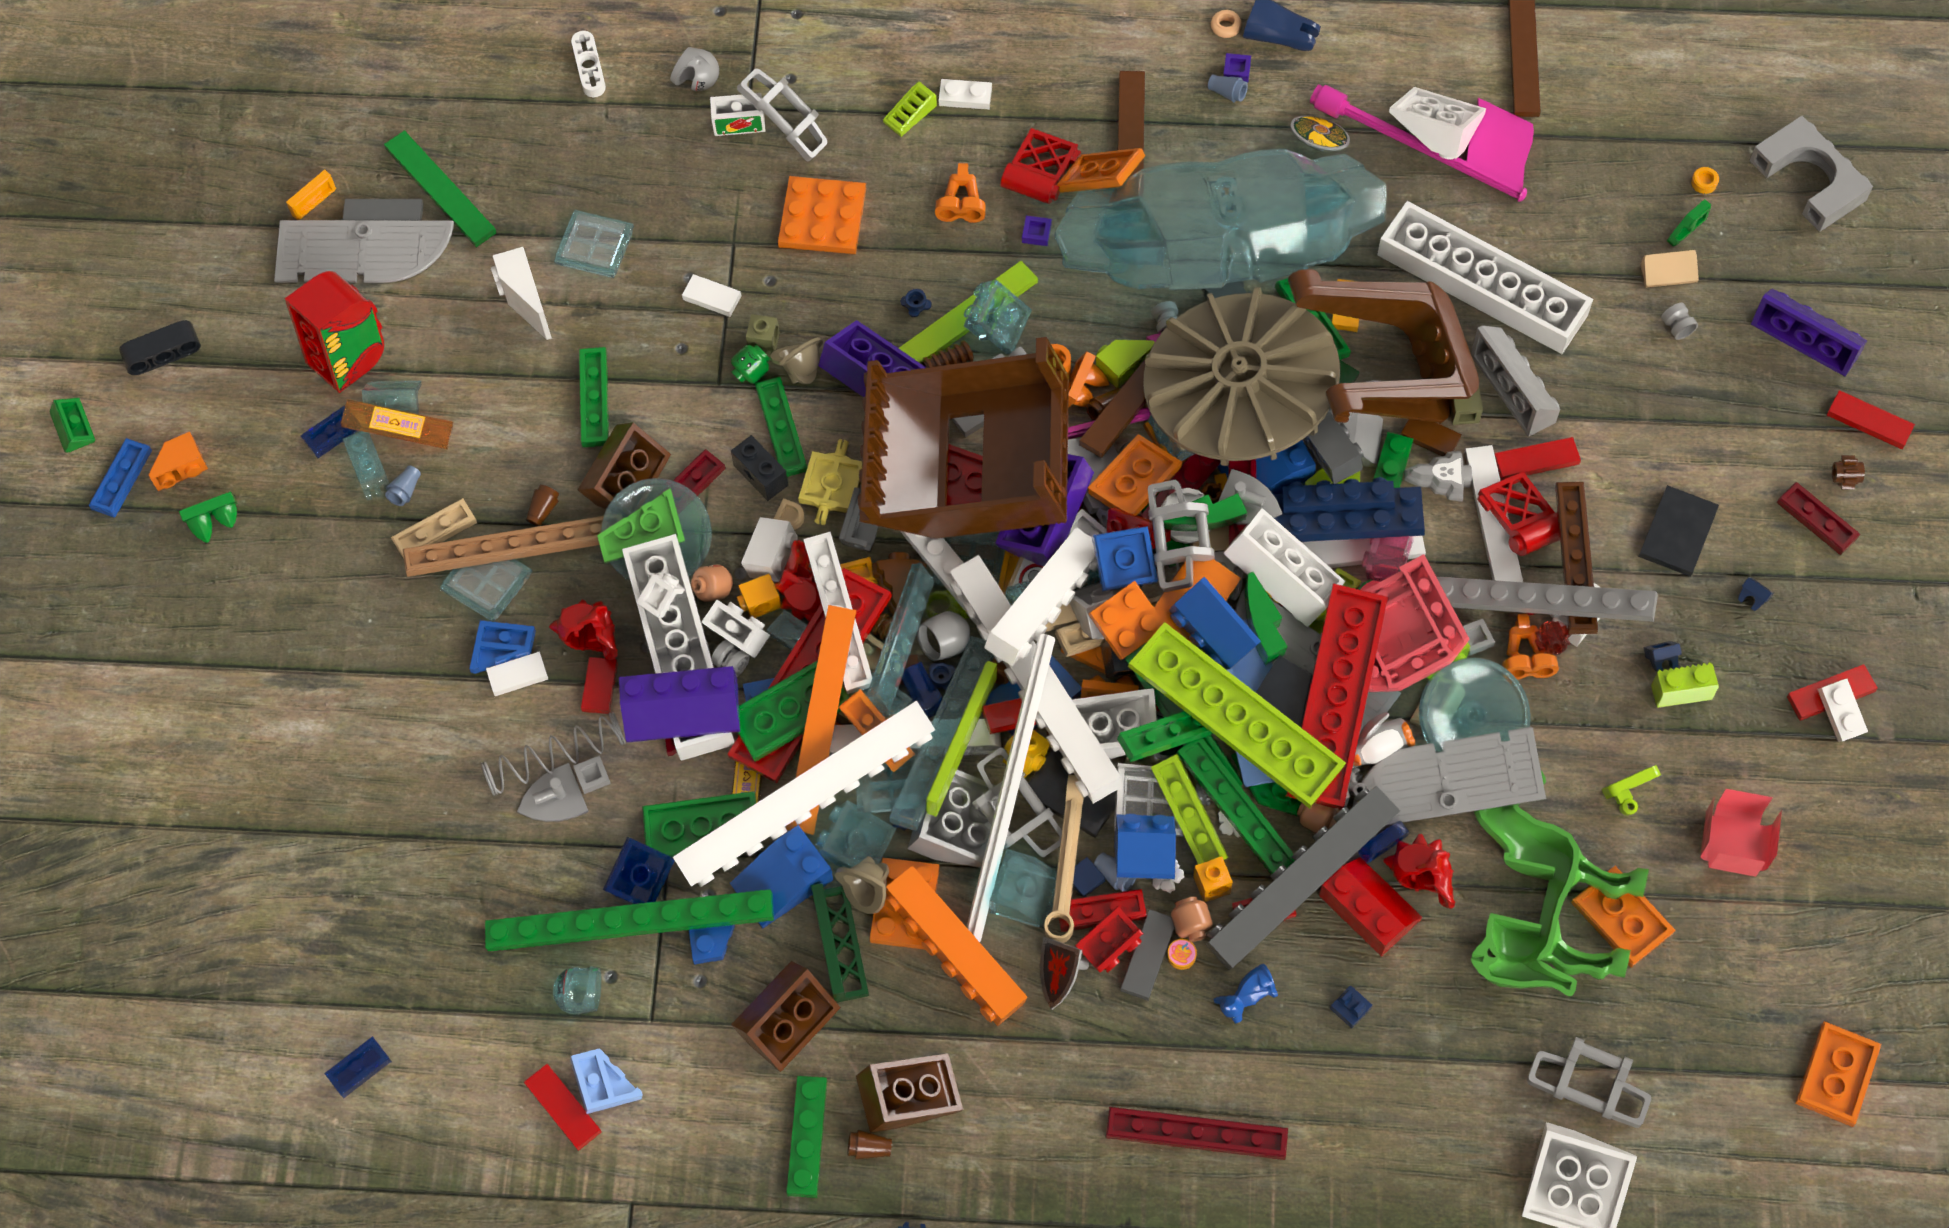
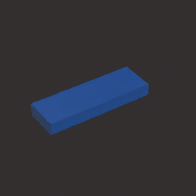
M128 438L125 439L89 503L91 510L114 518L116 517L152 452L150 446Z

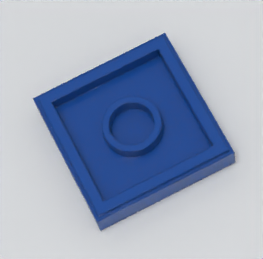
M1148 526L1092 536L1102 592L1124 588L1133 581H1136L1138 586L1158 582Z

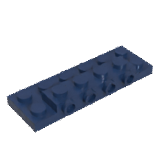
M1377 477L1371 482H1359L1356 479H1348L1340 484H1332L1327 480L1319 481L1316 485L1292 482L1289 486L1283 487V494H1273L1282 511V514L1274 519L1300 542L1425 536L1421 486L1394 488L1393 481Z

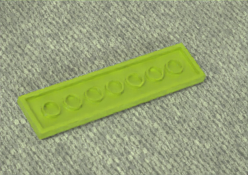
M1165 622L1129 663L1128 667L1309 809L1346 764L1345 761Z

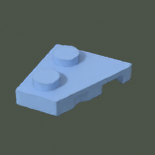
M600 1048L571 1056L570 1061L586 1114L642 1099V1091L638 1087L635 1088L617 1066L611 1064L609 1057Z

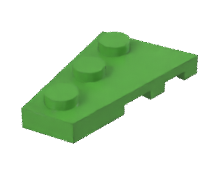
M671 488L597 535L605 563L623 559L622 549L676 534L679 543L685 542Z

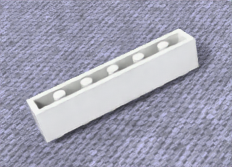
M1077 527L991 630L984 647L986 650L1011 666L1019 658L1023 660L1032 649L1033 645L1031 643L1033 640L1037 641L1038 636L1045 633L1047 629L1045 625L1048 622L1051 624L1055 622L1061 612L1059 608L1062 604L1067 606L1075 595L1074 589L1076 587L1081 589L1089 577L1087 573L1090 570L1094 572L1098 568L1091 536Z

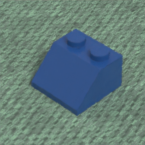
M1116 815L1114 850L1117 877L1175 879L1176 831L1174 816Z

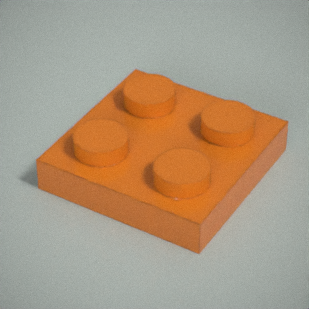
M1136 581L1131 582L1088 613L1120 660L1149 641L1164 623Z

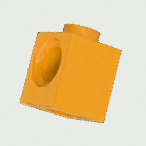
M770 574L738 585L741 594L737 596L738 604L744 612H748L749 617L757 618L780 609V597Z
M1222 856L1195 865L1193 878L1204 902L1231 894L1233 882Z

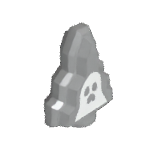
M1461 451L1447 452L1443 457H1434L1429 464H1416L1405 469L1404 478L1405 481L1417 487H1429L1434 494L1445 495L1448 500L1462 502L1464 487H1471L1472 467L1471 465L1463 464Z

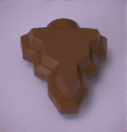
M893 552L889 554L888 559L872 563L873 578L878 580L880 587L892 593L887 607L893 618L904 617L910 607L911 595L918 591L919 582L925 579L927 564L919 560H912L911 556L905 552Z

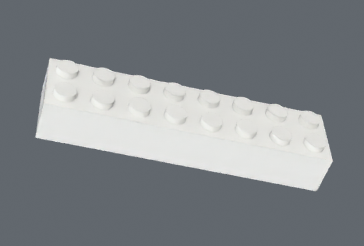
M1409 201L1405 203L1380 239L1377 255L1426 282L1432 281L1450 295L1560 354H1563L1587 318L1593 302L1592 298Z
M676 534L622 549L636 602L653 574L664 575L665 572L675 576L679 580L678 584L685 589L682 594H676L663 618L656 617L637 604L655 673L714 668ZM732 732L673 738L681 761L727 748L735 743Z

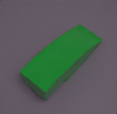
M1238 493L1214 504L1209 495L1192 501L1193 503H1205L1208 505V530L1230 526L1246 520L1247 510ZM1184 516L1163 521L1164 529L1197 531L1196 517Z
M1254 572L1248 574L1245 582L1246 618L1248 627L1261 641L1255 648L1266 666L1277 660L1279 655L1281 657L1284 656L1288 646L1277 630L1282 616Z

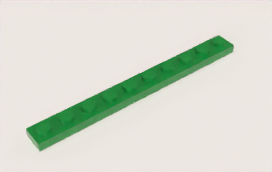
M769 889L485 920V948L489 952L774 921L773 893Z

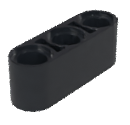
M182 320L125 342L120 346L119 352L127 372L130 375H141L196 353L200 349L201 344L193 324L190 321Z

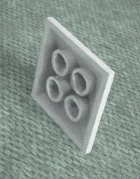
M1413 87L1394 103L1389 110V113L1431 151L1439 153V156L1445 159H1457L1464 152L1486 112V108L1417 87Z
M1546 1122L1522 1217L1558 1228H1616L1637 1156L1577 1131Z

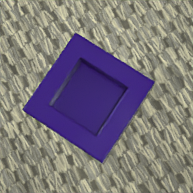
M1226 53L1223 76L1241 77L1243 81L1248 82L1251 56Z
M1026 215L1022 243L1048 246L1052 219Z

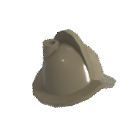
M817 337L802 345L786 346L772 352L770 359L773 363L784 368L793 384L797 382L810 384L816 377L819 363V348L824 340Z
M867 856L863 861L851 868L837 869L834 876L842 884L845 895L852 906L866 914L878 913L883 908L886 899V878L889 874L887 864H875L874 860Z

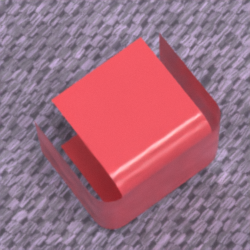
M1726 789L1717 803L1714 816H1712L1715 797L1713 798L1706 810L1700 856L1703 860L1709 861V868L1754 877L1760 871L1768 869L1778 852L1782 810L1773 824L1763 826L1760 823L1763 812L1773 797Z

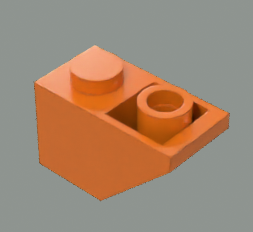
M190 431L164 442L149 473V477L158 491L171 488L176 483L187 478L196 477L208 469Z

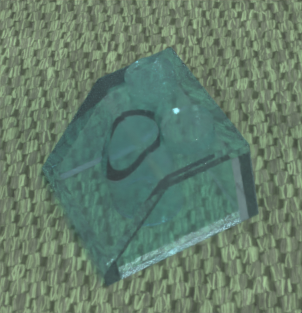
M1007 849L989 901L990 913L1044 929L1045 919L1050 914L1053 906L1057 871L1033 856Z

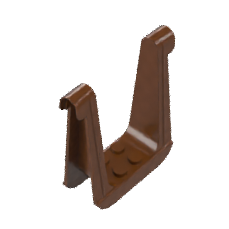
M1312 269L1298 270L1288 277L1296 306L1299 308L1399 327L1409 337L1412 352L1420 368V375L1423 378L1420 380L1340 383L1330 387L1326 391V396L1336 422L1347 423L1350 416L1349 412L1431 421L1441 424L1449 417L1451 410L1449 399H1469L1478 390V373L1454 306L1445 291L1432 281L1427 283L1321 281L1319 273Z

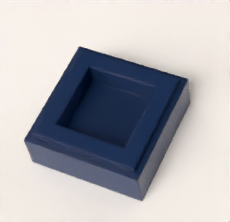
M1088 857L1075 866L1073 887L1082 898L1086 897L1106 880Z

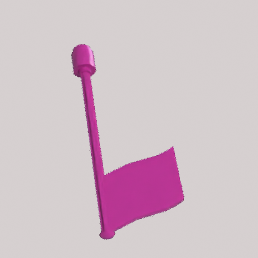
M1318 84L1310 98V103L1314 105L1315 109L1336 119L1339 115H1346L1518 199V202L1523 201L1527 195V189L1525 187L1523 189L1524 168L1533 142V124L1480 98L1477 99V106L1486 108V112L1468 143L1467 160L1465 161L1459 157L1457 159L1440 157L1439 153L1431 151L1416 136L1350 105V102L1347 101L1348 95L1328 85L1322 86Z

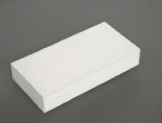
M693 274L682 294V298L690 303L731 317L741 298V291Z
M540 652L486 668L494 696L548 680Z

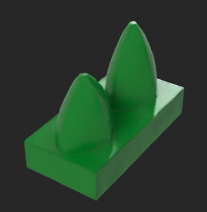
M230 491L180 510L179 513L182 521L187 524L190 531L198 539L208 543L212 534L210 514H213L215 519L222 525L232 528L237 518L236 504L238 503L235 495Z

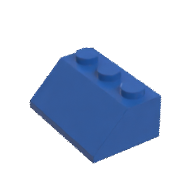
M1205 577L1169 609L1171 619L1178 627H1184L1190 634L1189 639L1192 644L1199 649L1202 648L1210 658L1225 669H1231L1261 642Z

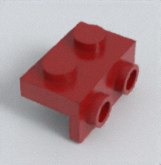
M1116 508L1108 510L1106 533L1148 526L1152 549L1156 548L1152 521ZM1164 529L1166 542L1170 541L1171 530Z
M1117 906L1081 938L1075 946L1082 950V954L1098 972L1101 973L1103 970L1109 972L1120 962L1117 958L1125 950L1130 953L1142 942L1139 937L1143 935V932Z

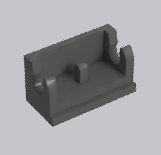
M855 487L839 540L842 545L871 552L879 526L859 522L858 495L861 494V489Z

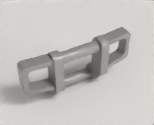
M754 69L737 86V90L759 112L762 110L787 136L786 140L794 146L806 161H810L827 144L826 137L814 122L819 113L815 109L811 110L787 85L789 82L784 77L777 83L760 69ZM756 78L768 87L770 91L761 99L747 86L750 79ZM779 92L805 117L794 129L769 104ZM806 128L809 129L818 143L814 151H810L798 138Z
M1177 480L1151 484L1148 486L1150 507L1148 513L1149 520L1153 523L1156 547L1154 561L1155 565H1157L1160 587L1164 592L1190 588L1193 585V561L1205 562L1215 558L1214 549L1210 546L1207 524L1208 505L1205 503L1185 502L1182 488ZM1170 489L1176 490L1179 503L1156 507L1155 495L1157 492ZM1184 516L1196 517L1199 547L1189 546L1167 551L1163 521ZM1186 561L1185 579L1166 583L1164 566Z
M998 748L977 765L989 791L973 801L972 804L976 809L979 808L991 826L995 810L989 801L1000 793L1002 781L993 787L984 771V765L998 755H1002L1008 761L1009 755L1003 748ZM1022 772L1018 789L1037 816L1013 834L1008 830L1004 849H1007L1023 837L1041 857H1045L1060 846L1062 830L1053 819V812L1050 808L1046 809L1024 778L1026 774ZM1048 819L1060 838L1046 850H1041L1027 834Z
M1578 1037L1575 1038L1567 1058L1544 1051L1537 1053L1527 1078L1529 1085L1545 1091L1557 1099L1562 1100L1565 1098L1600 1112L1602 1117L1609 1120L1613 1119L1634 1128L1641 1127L1651 1102V1096L1625 1082L1633 1059L1625 1056L1622 1059L1584 1043L1585 1040ZM1579 1055L1618 1070L1606 1102L1567 1087ZM1543 1060L1563 1066L1556 1087L1536 1078L1535 1073L1540 1061ZM1621 1091L1642 1101L1643 1105L1638 1118H1632L1615 1111Z

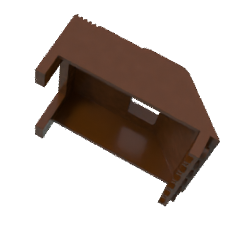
M1047 337L1036 338V353L908 371L886 373L878 360L868 361L867 372L864 373L866 394L862 400L865 414L864 420L861 423L863 445L860 447L862 469L859 470V480L861 483V494L858 495L859 522L934 539L1067 522L1069 375ZM984 415L981 502L946 506L949 421L953 418Z

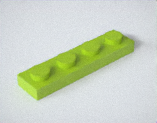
M1178 754L1152 766L1151 769L1197 863L1201 864L1221 856L1223 860L1229 858Z

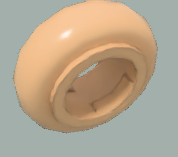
M1221 10L1211 20V29L1217 36L1222 38L1236 36L1242 27L1241 18L1231 10ZM1223 21H1229L1233 25L1230 27H1224L1220 25V23Z

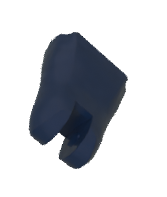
M1256 0L1247 20L1243 38L1280 44L1301 51H1311L1316 43L1315 38L1318 37L1321 26L1306 17L1292 12L1273 0Z

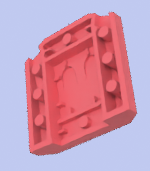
M1424 554L1400 566V572L1364 590L1388 597L1368 692L1401 691L1451 665L1470 640Z

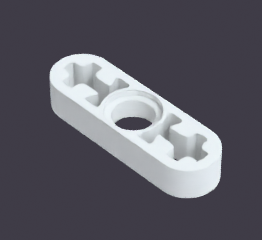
M579 31L573 35L571 42L582 88L587 96L598 97L604 93L606 86L594 37L588 31ZM586 41L588 51L583 52L581 42ZM586 60H593L595 62L594 66L590 68H584L582 63ZM594 76L596 86L591 87L589 77Z

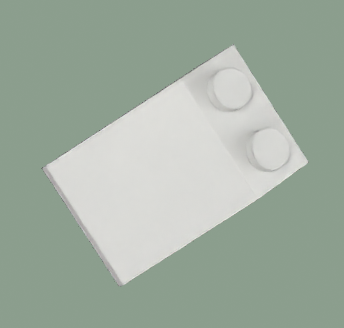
M520 247L493 255L496 266L491 267L499 295H505L508 305L546 340L551 339L552 337L524 248Z
M1154 688L1072 700L1110 760L1126 755L1117 740L1121 732L1157 721Z

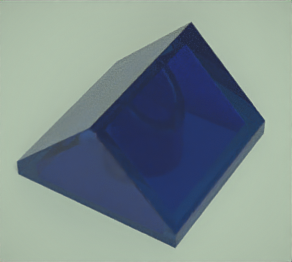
M627 837L603 890L633 904L656 902L675 860L673 857Z

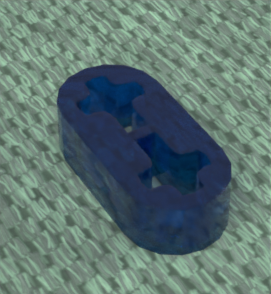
M1402 821L1396 822L1369 840L1358 850V853L1366 863H1370L1396 846L1398 841H1403L1410 832Z

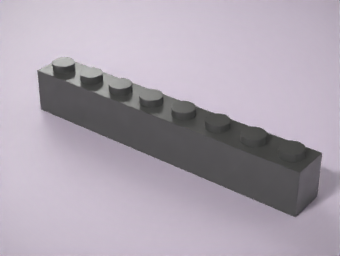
M1377 785L1370 791L1365 787L1353 798L1357 803L1350 810L1345 806L1333 817L1336 821L1333 826L1327 829L1324 825L1312 836L1315 842L1308 849L1303 845L1291 856L1295 861L1286 868L1282 864L1270 876L1273 881L1266 888L1261 884L1249 895L1253 900L1246 907L1239 904L1228 915L1232 920L1224 927L1219 923L1207 934L1210 940L1205 945L1228 970L1238 964L1400 812Z

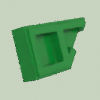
M1704 199L1692 209L1669 236L1667 242L1674 247L1707 220L1711 204Z

